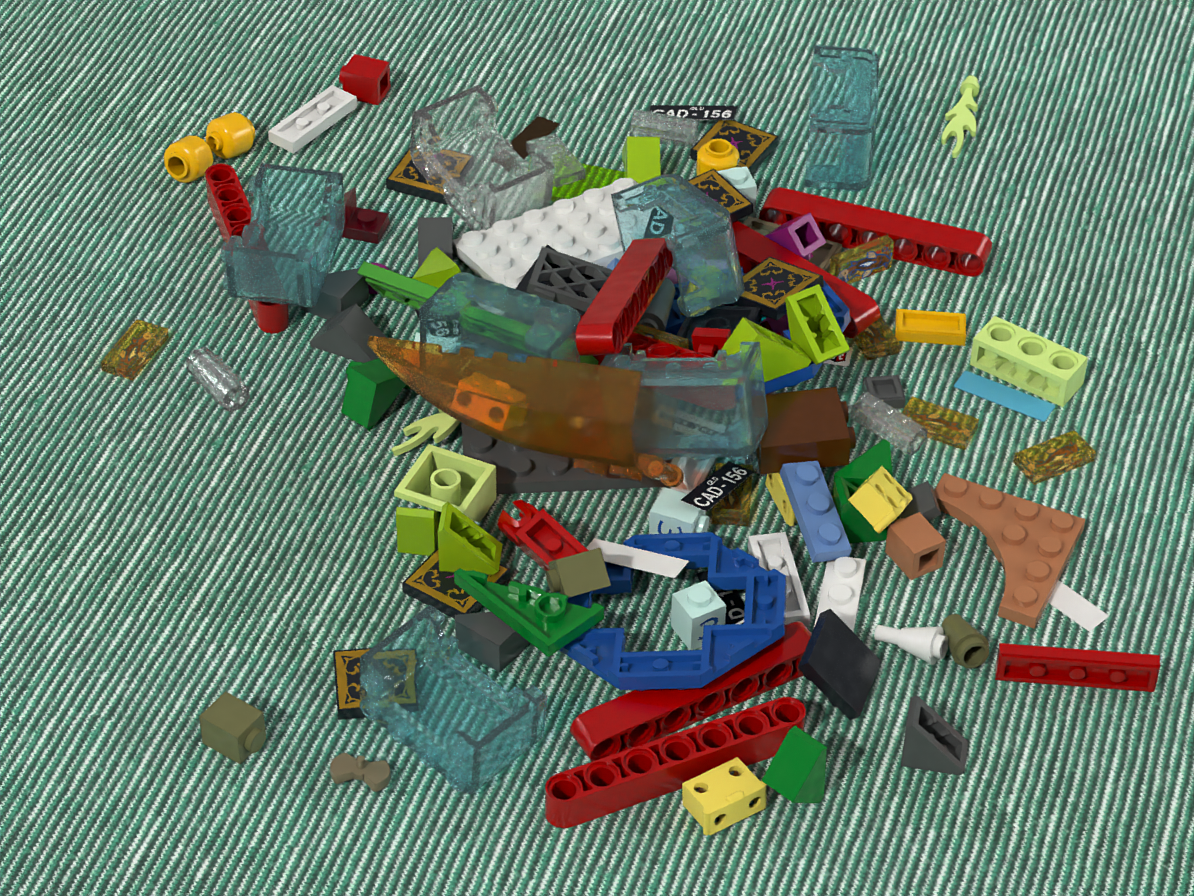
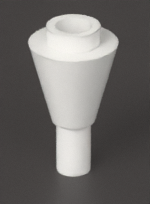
M877 625L874 633L875 640L896 644L899 648L931 665L936 664L938 659H943L948 649V636L944 635V630L941 626L896 629Z

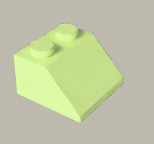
M428 444L395 489L394 497L440 512L442 511V506L449 502L472 521L481 522L496 500V466Z

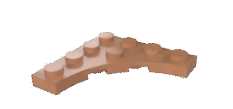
M944 473L934 490L940 511L958 519L968 527L976 526L987 537L986 544L994 553L997 561L1002 563L1005 576L1004 596L999 606L998 616L1035 629L1084 530L1086 519Z

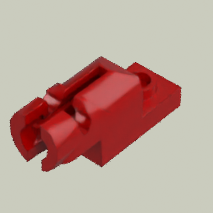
M522 499L512 502L514 507L520 511V520H515L504 510L499 516L497 524L499 530L545 571L550 570L548 563L550 561L589 551L544 509L538 511L533 505Z

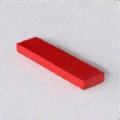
M999 643L995 666V680L1155 692L1160 670V655Z

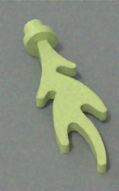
M968 76L961 83L960 92L963 95L962 98L945 114V120L951 121L943 131L941 143L946 144L951 136L957 138L956 146L952 151L953 158H957L963 147L964 130H969L972 137L976 136V120L969 110L977 112L978 108L973 97L978 95L980 89L978 79L975 76Z
M504 377L499 379L503 382L508 383ZM453 403L438 405V414L425 417L403 428L405 436L418 433L408 441L393 447L391 450L394 456L417 447L433 433H435L433 435L435 443L441 442L458 426L464 411L454 407Z

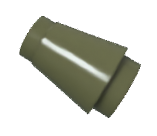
M952 614L947 616L943 620L941 627L944 630V635L948 636V646L953 660L965 668H976L983 664L989 656V642L987 638L963 619L961 615Z

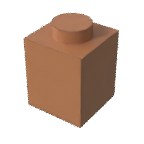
M918 512L909 517L898 519L888 525L885 552L910 580H913L942 567L946 540Z

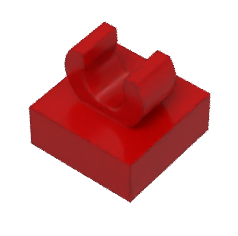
M695 327L691 335L694 351L724 360L719 352L731 336V330Z

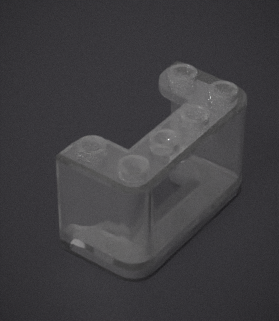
M480 85L413 112L410 139V155L415 167L430 184L443 194V199L472 231L487 230L492 228V225L497 221L511 220L523 216L528 210H540L550 206L556 172L554 163L549 157L544 156L542 153H537L530 157L529 162L523 160L513 149L510 141L500 135L495 129L496 114L498 113L497 102Z

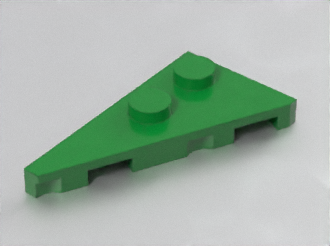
M459 568L454 572V583L547 657H550L604 619L605 608L601 604L593 603L591 608H586L568 603V596L564 594L548 593L541 588L515 581H510L508 586L487 581V574L474 570L466 571Z

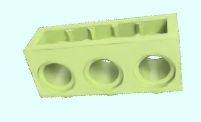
M994 316L973 338L970 365L1064 407L1084 384L1088 357Z

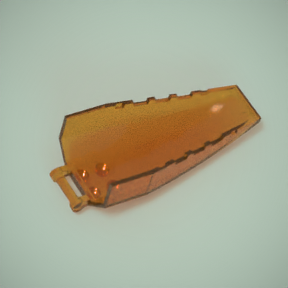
M369 336L367 345L407 386L441 411L471 428L528 452L572 463L574 468L582 469L590 474L606 476L607 470H609L610 474L619 475L622 479L642 482L644 475L654 480L661 479V482L669 487H677L684 480V472L679 466L664 461L672 444L680 398L657 390L640 388L643 374L641 371L527 356L525 363L508 361L507 353L494 351L492 359L475 357V350L471 348L461 347L459 354L442 352V345Z

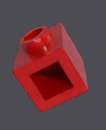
M354 54L347 65L342 66L339 82L342 84L344 91L357 97V101L379 105L391 88L390 62Z

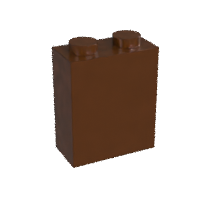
M837 387L749 396L748 424L760 474L778 473L781 470L782 464L818 460L820 468L849 465L850 449L856 448L855 431L853 426L847 427L849 421L848 406L846 401H840Z

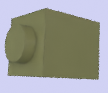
M601 548L548 562L550 570L546 571V579L551 593L564 594L569 598L611 586Z
M226 691L199 716L202 743L240 765L252 753L258 752L266 740L264 712Z

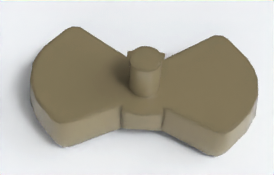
M345 752L336 756L330 764V775L335 784L357 779L364 781L374 792L386 788L392 776L390 766L385 760L369 762L362 755L355 759Z

